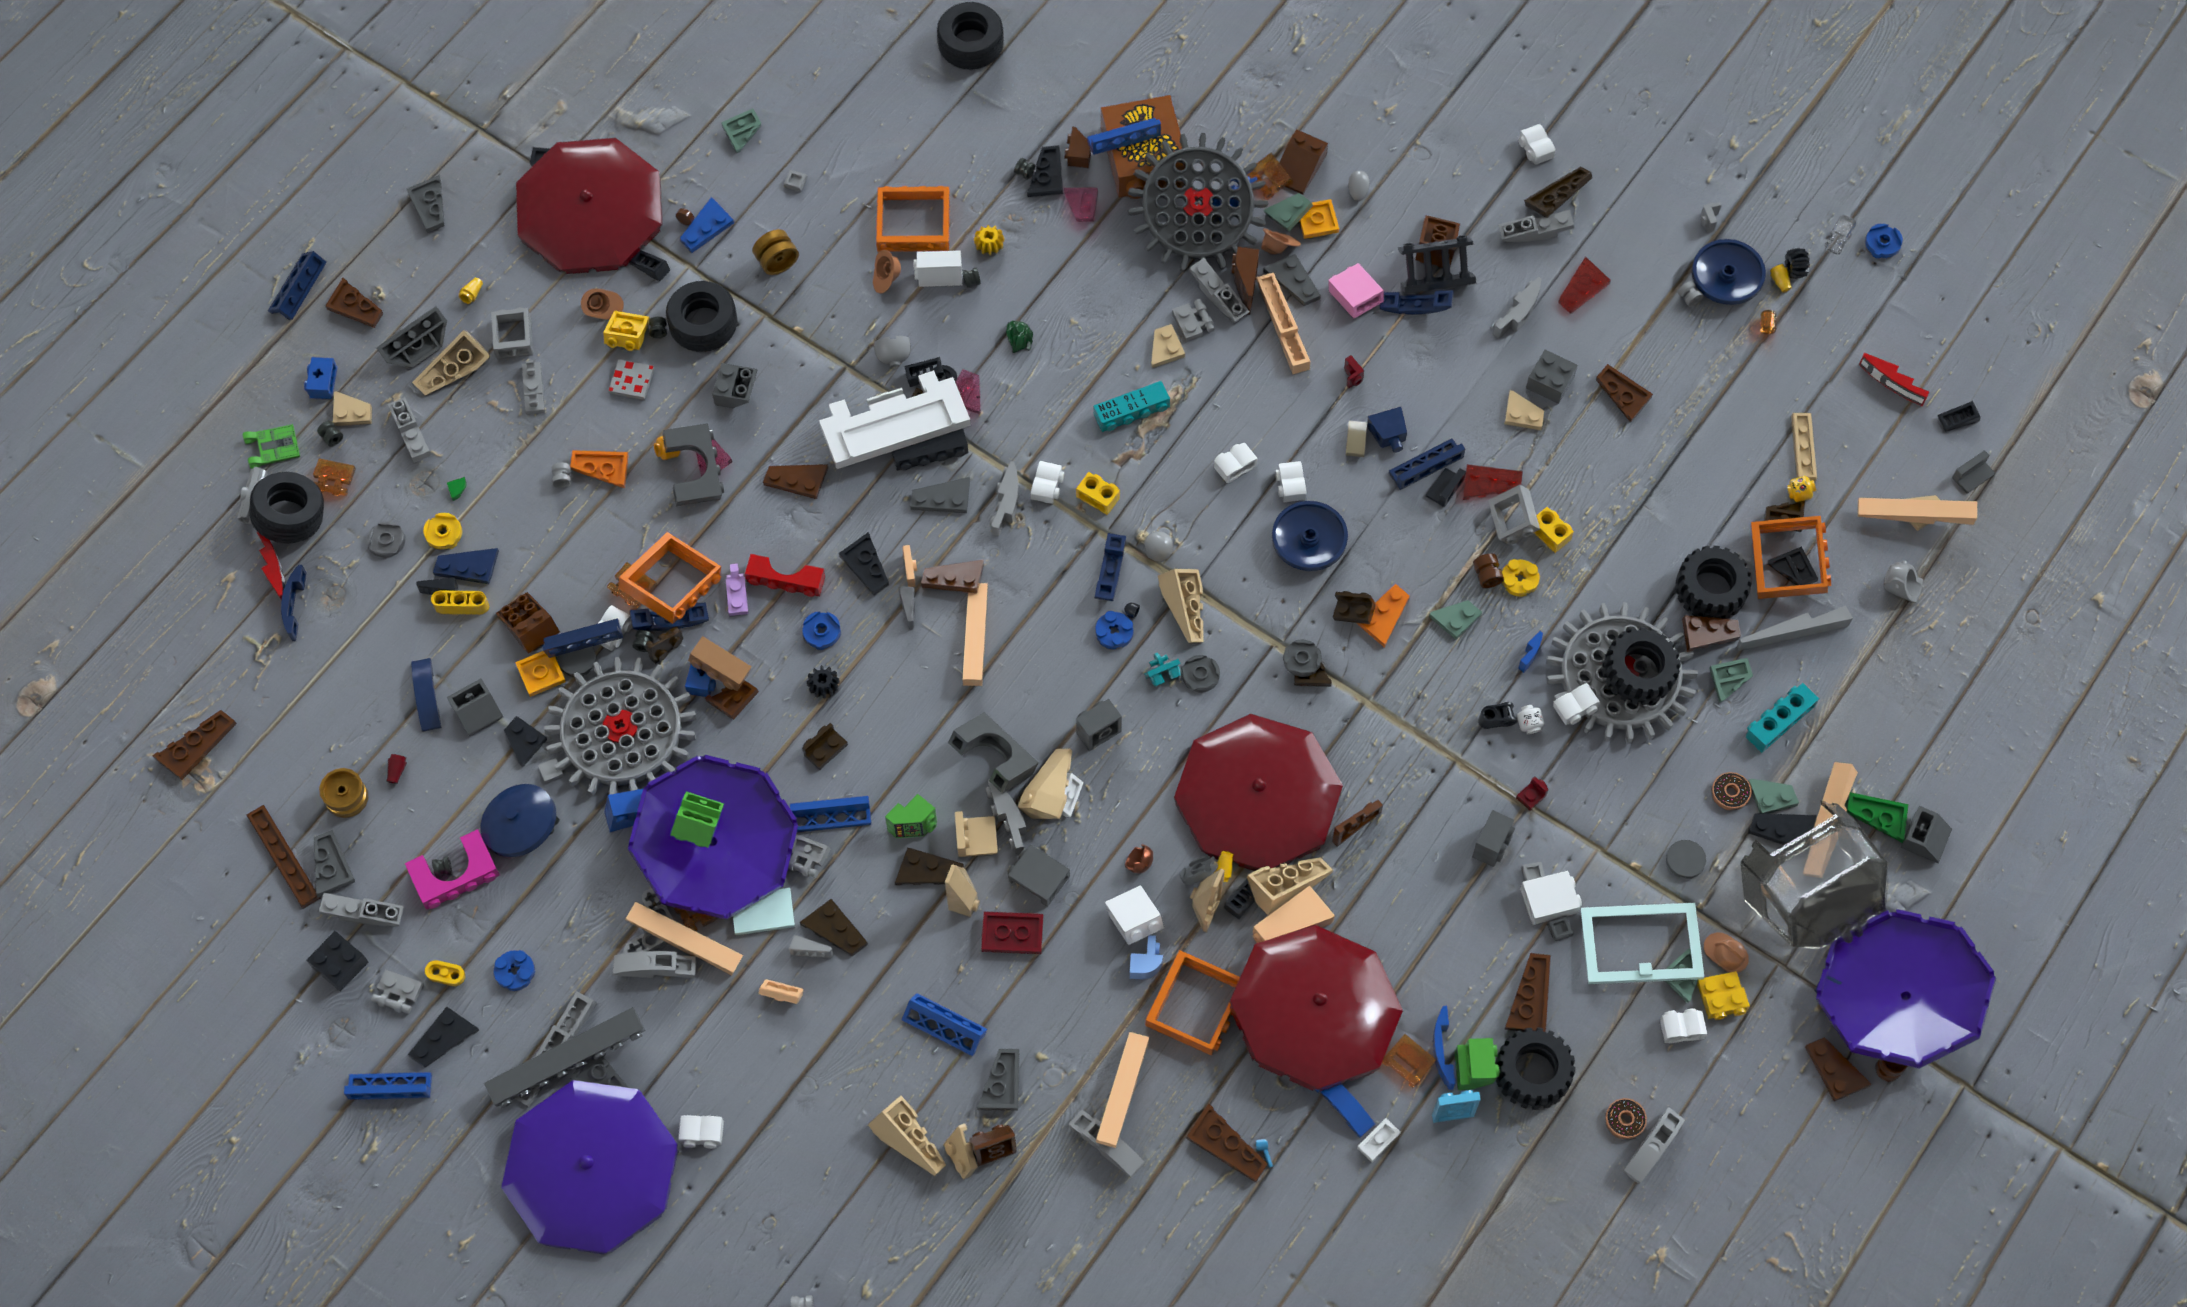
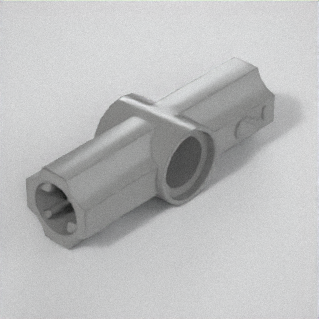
M258 467L251 469L247 485L241 490V506L237 519L244 524H251L249 515L251 491L261 479L268 476L266 470Z

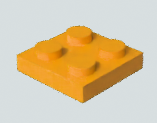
M1331 199L1312 202L1313 206L1299 221L1304 239L1339 233V225Z
M544 651L515 662L530 697L566 682L556 658H549Z

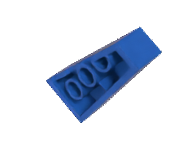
M643 789L608 795L604 813L610 833L634 825Z

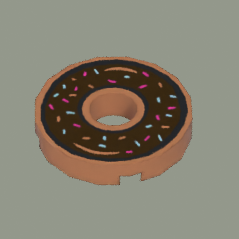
M1723 773L1715 779L1712 785V797L1717 805L1725 810H1739L1747 805L1751 797V786L1747 779L1738 773ZM1726 789H1735L1736 795H1729Z
M1622 1098L1610 1104L1605 1115L1608 1130L1619 1139L1636 1138L1643 1132L1647 1122L1644 1108L1633 1099ZM1621 1115H1629L1631 1123H1623L1620 1119Z

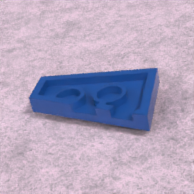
M711 197L680 237L681 243L693 253L733 225L734 220Z

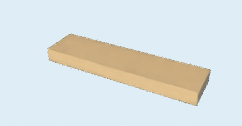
M1792 413L1797 478L1807 476L1810 481L1814 480L1816 482L1817 471L1811 413Z

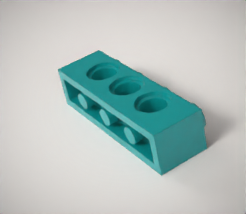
M1804 683L1798 687L1793 686L1788 691L1786 698L1783 699L1781 697L1778 699L1771 711L1767 709L1760 716L1761 719L1758 722L1753 721L1747 727L1748 732L1745 737L1761 753L1817 705L1820 698ZM1791 703H1796L1798 707L1792 706ZM1777 714L1783 715L1785 719L1779 718ZM1764 726L1770 727L1771 730H1766Z

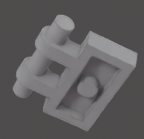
M1200 299L1194 301L1196 307L1191 309L1189 303L1172 309V314L1186 342L1203 336L1202 329L1206 328L1208 332L1214 331L1213 320L1208 316L1207 308ZM1200 315L1202 321L1198 322L1195 316Z
M796 834L788 870L798 871L803 876L816 878L819 871L813 869L814 865L822 866L831 849L827 845ZM800 858L806 860L805 865L799 863Z
M385 970L377 987L383 994L381 996L373 994L371 1001L378 1003V1006L393 1008L395 1012L409 1014L412 1006L406 1004L408 1001L416 1003L424 984ZM391 995L400 997V999L398 1001L391 1000L390 997Z

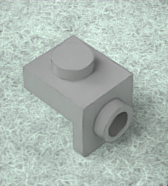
M1720 202L1708 203L1703 206L1700 215L1701 224L1705 227L1707 233L1714 232L1717 220L1715 215H1718L1720 212Z

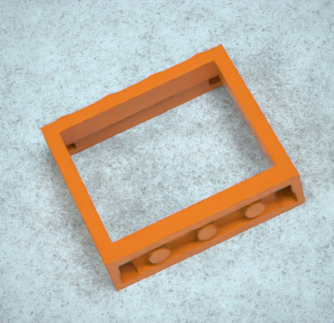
M878 187L877 252L882 250H888L889 252L949 251V187ZM883 200H944L943 235L883 236Z
M1821 516L1751 522L1758 599L1828 593V586H1831V575H1827L1826 569L1830 568L1829 557H1825L1824 552L1828 551L1827 539L1823 540V533H1826L1825 522L1821 523ZM1816 528L1821 583L1765 588L1760 534Z
M666 532L619 577V589L673 624L676 620L681 619L690 607H694L701 596H705L714 584L716 585L720 581L721 566ZM668 551L707 575L673 608L635 584Z
M1179 950L1146 1018L1145 1026L1212 1056L1214 1050H1219L1222 1043L1220 1037L1222 1033H1227L1231 1023L1228 1021L1232 1015L1230 1001L1210 1044L1157 1021L1183 965L1236 988L1240 977Z

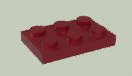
M984 911L981 951L1042 954L1044 915Z

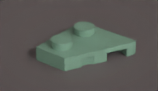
M754 109L721 122L736 153L742 150L761 127V122Z
M1298 193L1266 208L1264 212L1290 232L1311 209L1313 204Z
M1467 600L1432 611L1429 617L1457 640L1482 616V611Z
M1748 658L1709 667L1719 703L1723 702L1753 676Z
M1757 779L1748 780L1751 786V793L1760 813L1769 814L1795 807L1799 804L1792 785Z
M1690 948L1666 969L1693 968ZM1698 980L1665 982L1689 1003Z

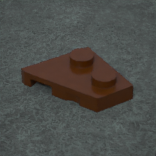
M744 680L738 691L725 687L721 689L722 692L712 697L710 695L706 696L705 700L734 720L759 691Z

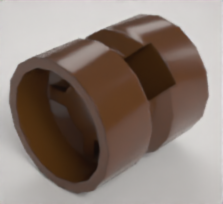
M1484 554L1473 561L1475 571L1479 574L1478 580L1482 588H1492L1504 581L1502 570L1498 569L1500 564L1496 554Z
M1879 1059L1876 1062L1875 1069L1877 1075L1882 1080L1891 1082L1897 1080L1908 1066Z

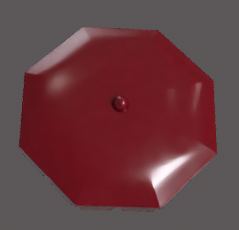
M617 138L557 142L516 182L518 237L523 244L537 255L540 254L546 262L559 272L564 271L566 274L588 273L589 269H595L596 272L619 270L618 268L623 265L626 267L629 261L640 251L641 246H646L660 232V227L663 225L659 171Z
M1249 714L1193 740L1174 800L1185 823L1189 825L1190 832L1201 852L1206 853L1210 858L1214 857L1216 860L1219 859L1222 851L1230 852L1233 854V862L1238 863L1239 867L1256 871L1267 866L1276 868L1280 867V864L1286 863L1288 865L1295 858L1300 859L1319 850L1326 842L1343 785L1312 732Z
M1317 925L1255 944L1230 999L1232 1015L1239 1031H1243V1040L1252 1060L1259 1064L1258 1067L1281 1077L1286 1075L1290 1078L1289 1081L1312 1091L1314 1089L1323 1091L1343 1084L1346 1080L1350 1079L1352 1081L1373 1074L1378 1070L1403 1012L1377 953Z

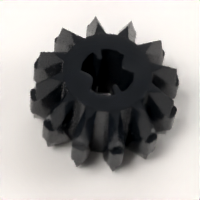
M1804 248L1787 250L1784 263L1790 278L1806 277L1810 271V258H1808V253Z
M822 665L820 670L814 668V674H808L807 686L810 687L809 692L811 694L815 693L817 698L822 695L825 699L826 694L833 697V691H838V684L840 683L837 672L832 671L830 667L824 670Z

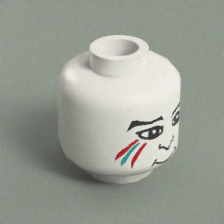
M1533 705L1522 707V711L1517 714L1520 730L1526 732L1527 735L1542 731L1541 728L1545 722L1541 709L1533 708Z

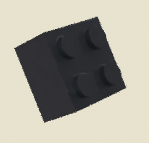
M336 931L307 959L310 966L340 992L369 963L358 949Z

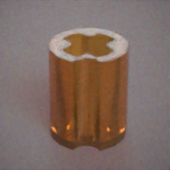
M1773 310L1761 312L1760 331L1763 334H1773L1776 332V314Z

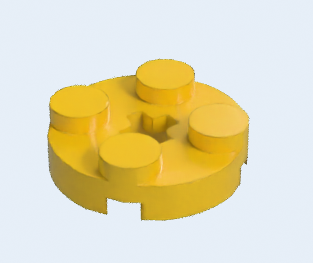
M438 513L431 520L429 518L426 521L423 533L429 546L440 550L453 549L462 537V527L454 515ZM443 528H446L447 532L445 534H440L438 532L442 531Z
M1512 559L1502 571L1504 576L1502 585L1511 595L1518 597L1527 596V594L1533 593L1538 587L1540 580L1538 567L1529 561ZM1523 575L1525 579H1522V581H1518V578L1515 576Z

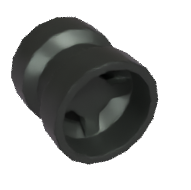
M332 421L322 423L317 429V433L320 437L325 438V443L330 447L339 444L343 439V434L340 430L336 429Z

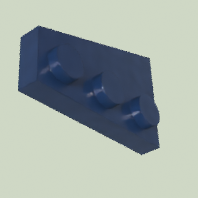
M498 548L439 555L433 574L434 576L454 577L458 580L490 584L499 550Z

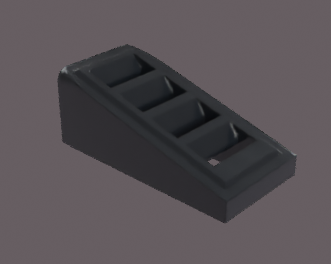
M640 250L629 261L632 266L657 281H661L670 272L667 261L643 250Z
M940 357L904 366L910 387L920 384L918 375L921 374L919 371L923 370V374L928 373L926 368H930V372L934 371L936 377L944 374ZM933 365H937V370L934 371Z
M1973 401L1938 414L1945 432L1979 422L1981 417ZM1967 411L1970 412V414H1971L1970 417H1968V415H1967V413H1966ZM1962 413L1965 419L1962 420L1959 414ZM1953 415L1956 416L1958 422L1954 421L1952 417ZM1946 417L1949 418L1951 422L1950 425L1947 424L1945 420Z
M454 577L416 582L418 590L422 594L432 595L436 591H458V584Z
M1248 879L1224 903L1223 908L1237 919H1240L1255 901L1252 891L1246 888L1248 885L1250 886ZM1245 891V892H1246L1247 894H1249L1251 897L1248 898V897L1245 896L1242 892ZM1238 896L1244 899L1246 903H1243L1241 900H1239ZM1235 901L1242 907L1238 908L1236 905L1233 904V902Z

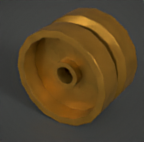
M781 229L765 233L754 243L752 253L768 275H777L785 272L796 263L799 257V251L791 242L788 234Z
M347 768L335 769L327 773L321 781L319 787L320 796L328 810L336 817H353L366 807L368 790L359 775L353 770Z

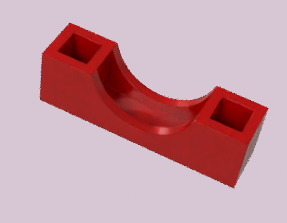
M750 554L745 571L746 581L751 585H764L770 589H784L790 593H804V595L809 597H820L826 577L824 568L805 565L795 574H780L772 568L769 557Z

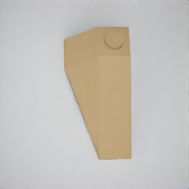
M463 330L412 383L424 395H428L479 369L490 355L469 332Z
M1173 569L1158 575L1161 593L1188 643H1202L1203 620L1200 618V610H1203V604L1200 603V594H1203V587L1199 570Z
M1055 749L1023 791L1018 809L1031 819H1060L1067 801L1065 787L1069 783V780L1066 778L1071 765V749Z
M1319 857L1302 860L1294 865L1287 866L1285 863L1280 864V867L1276 868L1262 867L1248 874L1247 879L1256 904L1269 916L1308 886L1312 888L1333 872V869Z
M952 864L945 880L948 909L971 917L973 911H977L980 903L977 892L966 870Z
M1219 869L1201 881L1198 888L1194 887L1190 897L1193 899L1192 907L1204 932L1208 931L1222 898L1225 871L1223 869Z
M900 1096L874 1118L868 1126L881 1141L935 1176L946 1164L935 1145L929 1143L925 1134H927V1131L918 1124L916 1120L918 1116L914 1109Z

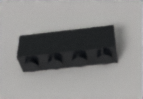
M962 428L892 451L891 453L896 470L899 471L908 470L915 466H925L935 461L942 462L952 457H962L968 454L969 451L964 429Z

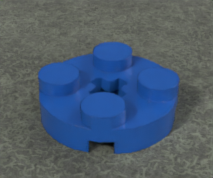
M1883 223L1872 226L1865 237V245L1868 251L1877 259L1890 258L1898 254L1903 242L1902 235L1895 227L1893 229L1888 227V224ZM1881 238H1883L1884 240H1887L1888 242H1887V243H1882L1880 240H1881Z
M818 611L810 614L804 620L802 628L803 637L810 646L815 647L817 650H823L834 645L841 636L839 620L832 613H820ZM818 627H826L825 632L818 633Z
M1108 611L1096 623L1097 640L1103 647L1108 649L1123 648L1133 638V622L1122 613ZM1111 628H1118L1119 633L1111 634Z
M508 951L495 960L494 976L501 987L510 991H519L531 983L530 980L535 975V965L530 956L524 951ZM514 966L516 968H520L519 970H517L516 975H513V973H509L511 968Z

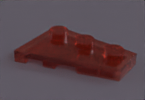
M1585 257L1560 296L1558 303L1572 314L1608 286L1611 280Z
M1467 464L1463 500H1469V498L1477 496L1479 498L1486 497V495L1496 493L1500 495L1521 485L1523 471Z

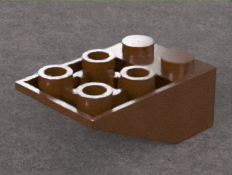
M528 592L520 595L516 600L496 612V615L528 654L544 644V638L560 633L551 615Z

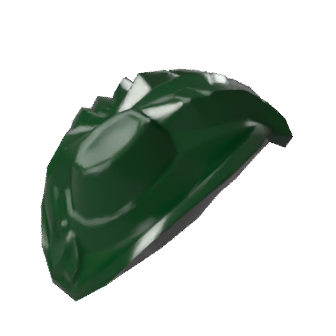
M1010 321L1007 324V338L1013 348L1012 352L1016 353L1024 348H1027L1028 351L1031 349L1033 332L1026 323Z

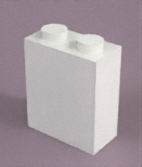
M961 251L917 252V259H914L913 263L915 280H918L919 287L962 285Z
M1568 871L1522 882L1520 890L1532 925L1578 914L1582 901L1580 895H1576L1574 889L1576 887L1573 876L1570 877Z
M1141 885L1105 902L1111 920L1128 945L1164 929L1160 913Z

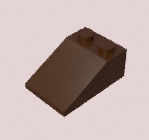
M1296 129L1287 144L1271 181L1304 194L1327 156L1328 143Z
M1425 215L1419 244L1457 239L1460 223ZM1455 247L1448 248L1450 266L1455 252ZM1441 249L1431 251L1432 265L1443 268ZM1416 253L1415 260L1424 264V253Z
M1238 247L1237 254L1233 253L1231 274H1234V283L1241 301L1250 311L1248 313L1250 315L1260 249Z
M997 1125L989 1132H977L972 1135V1138H969L978 1167L1017 1153L1015 1134L1009 1125Z

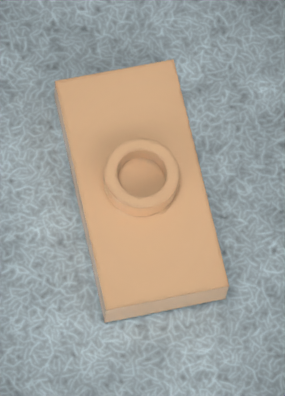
M906 545L902 548L908 587H916L914 571H917L916 560H912L910 545Z
M765 979L759 988V994L774 998L777 1001L797 1004L803 996L804 989Z

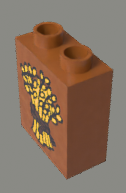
M1170 95L1101 107L1102 133L1152 118L1161 122V136L1107 151L1119 198L1125 196L1131 199L1142 198L1128 195L1129 188L1144 190L1146 181L1137 178L1134 172L1138 169L1150 175L1154 167L1147 162L1145 156L1147 153H1150L1159 162L1166 157L1161 148V142L1165 140L1172 152L1182 149L1180 144L1181 133ZM1182 163L1175 164L1177 170L1182 171L1185 169ZM1164 180L1157 182L1160 188L1167 187V183ZM1178 180L1175 182L1178 188L1185 186L1183 181Z

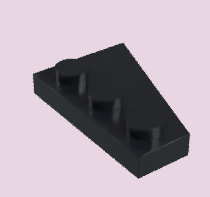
M446 1006L408 1055L426 1068L445 1055L446 1051L455 1045L461 1044L471 1034L477 1033L479 1029Z

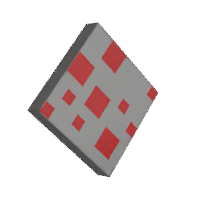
M618 359L608 390L609 394L645 400L655 370L654 366Z

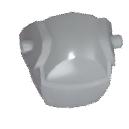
M1902 561V563L1895 562V564L1890 565L1884 578V589L1908 601L1918 602L1923 579L1918 577L1913 565L1907 564L1906 561Z

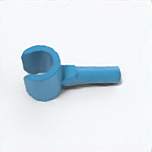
M1265 1139L1256 1140V1151H1263L1268 1168L1272 1167L1273 1164L1268 1152V1142Z

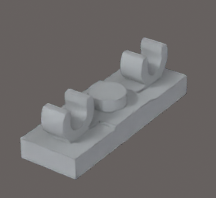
M533 360L526 361V364H522L526 414L545 413L541 363L534 362Z

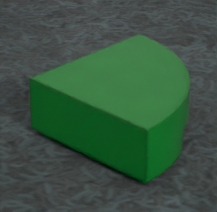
M465 477L447 482L453 501L460 498L466 488Z

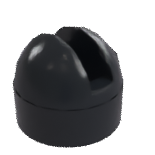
M1132 602L1126 604L1124 608L1125 614L1135 619L1140 605Z

